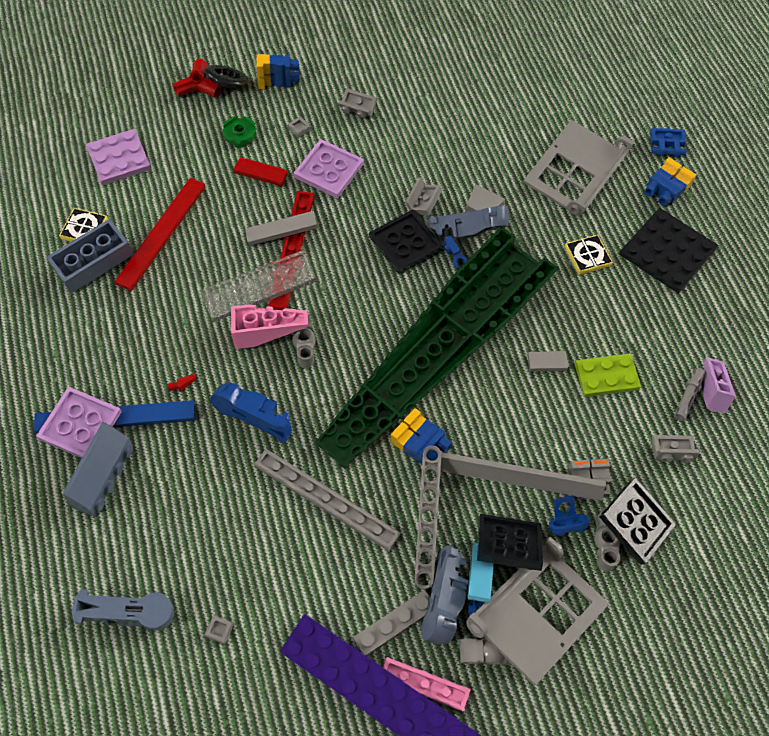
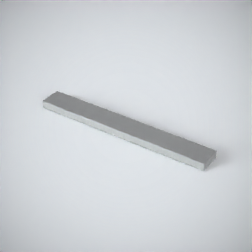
M265 449L254 463V466L388 552H390L401 535L394 528L268 449Z
M444 452L441 454V472L603 500L606 481Z

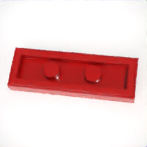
M243 157L239 158L233 169L235 174L281 187L288 175V170Z

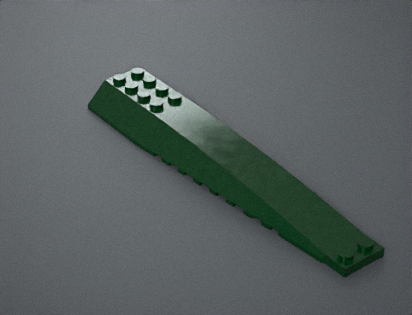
M501 226L441 289L439 295L431 301L430 306L421 313L415 324H412L405 336L387 354L381 365L377 366L371 377L362 384L361 389L352 396L329 424V428L315 441L316 445L346 469L359 454L505 326L559 270V267L545 257L540 262L514 245L515 236Z

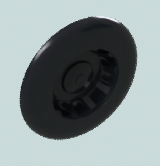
M210 65L204 69L205 74L211 78V81L219 86L237 89L240 86L249 84L247 75L237 69L223 65Z

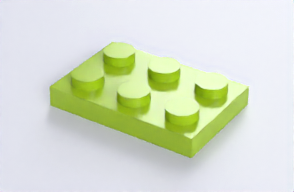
M631 353L576 360L575 362L584 397L636 391L641 388Z

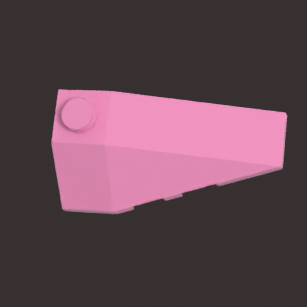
M250 304L231 307V334L235 349L255 347L309 327L306 310L285 308L281 311L273 310V307L269 306L266 309L257 308L256 305Z

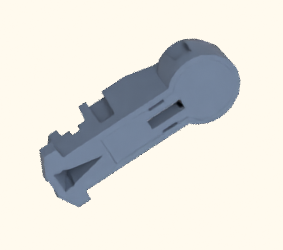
M495 206L482 210L430 217L428 224L441 237L445 236V231L449 227L453 230L454 238L457 240L476 237L487 230L499 229L501 226L505 228L508 226L510 218L508 206Z
M449 545L443 547L437 554L436 560L438 563L430 602L421 627L423 640L439 645L450 643L454 637L457 628V615L465 604L467 594L465 591L469 580L458 576L459 572L455 571V569L466 566L467 561L461 557L457 549Z
M80 589L74 598L71 610L75 624L83 625L84 621L91 623V621L96 620L104 622L106 625L116 622L119 626H144L147 630L158 631L168 627L174 617V607L169 598L162 593H150L143 598L94 596L89 595L88 590Z

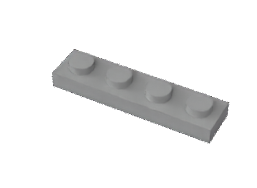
M425 590L421 591L354 636L353 641L360 652L366 656L370 655L423 619L428 611L430 597Z

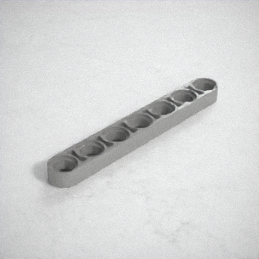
M433 445L425 448L422 461L415 584L422 590H427L433 585L435 570L441 451ZM432 450L437 452L438 458L434 461L428 460L426 457L427 452ZM429 470L437 474L436 479L433 481L425 478V473ZM430 490L435 493L436 497L433 501L424 499L423 495L426 491ZM425 511H431L434 514V519L431 522L423 520L422 514ZM428 531L432 533L433 540L429 543L423 542L421 540L423 532ZM426 552L431 555L432 560L430 563H421L419 557L422 553ZM421 574L429 575L430 583L423 586L419 584L418 577Z

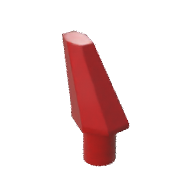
M196 373L178 378L177 382L168 383L169 391L179 389V392H181L196 380Z

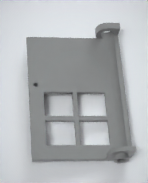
M571 120L526 176L523 183L569 210L572 214L582 215L632 148L634 141L628 137L620 136L615 141V145ZM621 142H624L627 147L623 146ZM556 155L574 164L566 175L549 165ZM576 167L594 176L587 187L569 177ZM545 169L563 178L556 189L538 180ZM566 181L583 191L577 200H571L558 192Z
M551 537L542 546V571L520 568L490 597V603L485 602L475 613L473 612L466 622L468 629L478 638L485 637L534 686L610 604L561 559L564 555L563 548L560 543ZM549 565L568 581L557 595L552 593L537 579ZM532 582L552 599L540 613L520 596ZM571 586L591 603L579 617L559 599ZM555 603L575 620L563 635L542 617Z

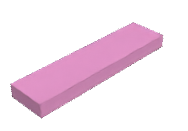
M386 658L383 668L428 699L464 712L471 689L391 658Z

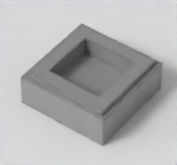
M298 117L287 124L288 129L297 138L311 130V126L302 117Z
M213 615L204 636L225 645L234 623Z

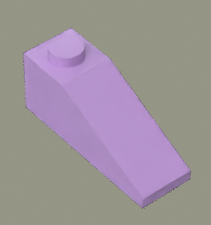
M706 357L704 361L706 375L704 377L703 389L706 408L713 412L725 414L736 395L724 362Z

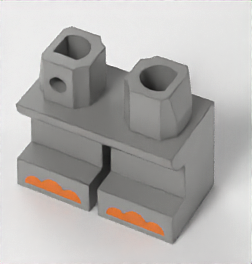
M594 459L590 462L589 460L570 462L567 468L569 475L606 481L603 498L609 496V486L612 483L609 473V459ZM578 497L579 500L588 499L584 497Z

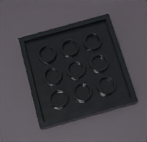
M659 208L620 250L619 255L679 294L717 250L719 245Z

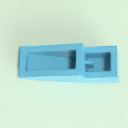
M473 542L468 599L490 603L493 563L477 561L478 543Z

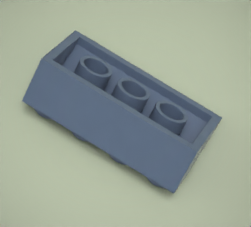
M102 422L62 494L73 509L96 517L98 511L100 512L103 509L107 494L113 490L117 475L121 474L126 458L130 457L133 451L130 439L105 422Z

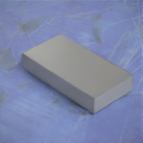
M566 351L528 352L529 372L568 370Z

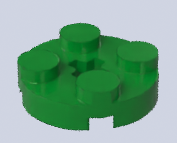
M233 116L227 119L223 124L224 139L236 148H242L244 145L249 144L257 136L254 121L246 116H243V118Z

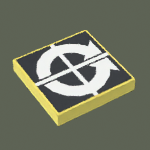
M74 208L59 236L62 240L72 242L105 222L108 218L105 215Z
M599 235L565 244V249L578 275L612 266L613 262Z

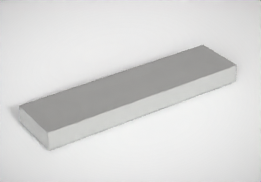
M311 211L245 228L248 245L251 246L318 228L315 213Z

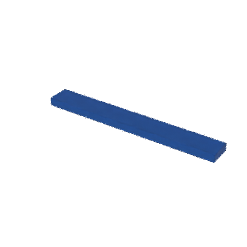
M190 400L117 406L122 412L113 428L195 421V402ZM51 412L35 413L33 430L35 434H38Z

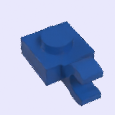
M451 235L445 238V245L443 247L448 255L452 254L454 257L453 265L458 269L457 260L461 259L466 263L467 259L461 254Z

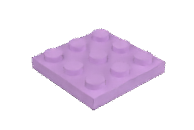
M135 129L86 144L101 185L151 170L150 163Z
M320 139L293 175L294 178L338 199L363 166L364 159Z
M68 386L36 437L38 440L82 458L101 423L105 422L113 427L122 411L116 406Z

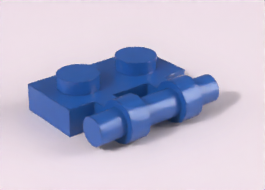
M651 128V145H658V147L651 148V154H657L658 156L667 154L673 157L686 155V149L680 148L686 144L684 129Z

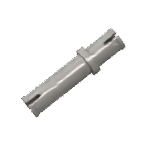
M695 368L691 379L687 381L685 392L674 413V417L677 420H686L696 394L702 388L701 384L706 375L704 369Z

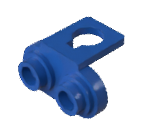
M573 495L554 499L555 519L549 522L550 531L558 537L564 536L567 532L571 531L584 532L590 525V519L587 515L575 514V499ZM564 502L570 504L566 514L559 510V506Z

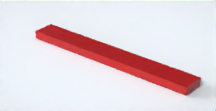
M191 177L116 278L114 282L117 286L129 291L134 289L206 188L205 183Z
M297 191L291 216L311 212L315 197L314 193ZM306 231L285 237L268 304L269 307H273V310L282 311L288 308Z

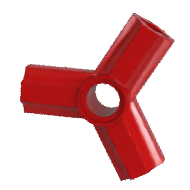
M201 58L193 61L192 72L188 78L172 83L177 97L194 91L196 93L203 92L213 98H218L221 94L222 86L206 78L204 69L208 66V63Z

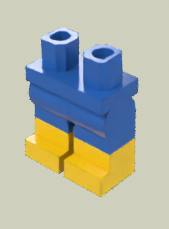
M257 54L258 90L265 89V86H286V88H291V83H300L299 72H290L299 71V59H290V54H285V56Z
M669 157L664 165L651 176L644 193L649 197H652L654 194L658 196V202L663 206H666L668 203L672 205L692 185L696 174L684 166L681 168V164Z
M416 408L404 419V423L402 422L391 434V443L413 459L418 460V463L421 465L423 452L426 447L433 445L442 452L447 453L452 444L445 437V431L429 422ZM432 450L427 452L426 457L428 460L434 461L438 458V454Z

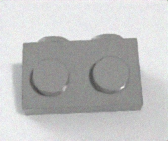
M346 88L342 101L339 100L338 105L345 113L350 114L353 112L361 118H371L377 103V97Z
M418 178L405 202L409 211L413 209L417 215H430L442 192V188L440 185H425L423 179Z
M653 435L652 437L654 460H661L662 462L681 460L684 463L694 461L700 454L699 449H695L693 436Z

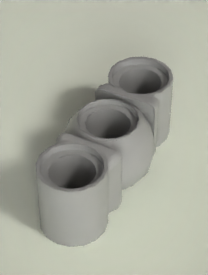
M309 314V327L296 331L292 338L293 345L297 350V361L302 368H310L315 361L313 347L316 343V337L312 331Z
M603 508L595 520L597 528L594 541L598 548V567L602 571L610 572L620 562L619 546L621 542L599 518L606 509ZM603 536L609 537L612 543L606 542ZM604 556L610 557L613 563L606 562Z
M460 640L461 664L513 665L488 640Z

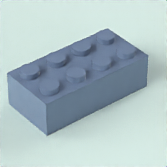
M108 219L46 258L68 290L73 293L128 259L134 253L129 242L114 223Z

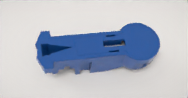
M226 382L219 386L210 398L212 405L220 413L229 417H236L278 438V441L281 443L286 442L292 433L289 413L278 414L276 417L277 402L267 399L266 396L258 392L244 391L236 384Z

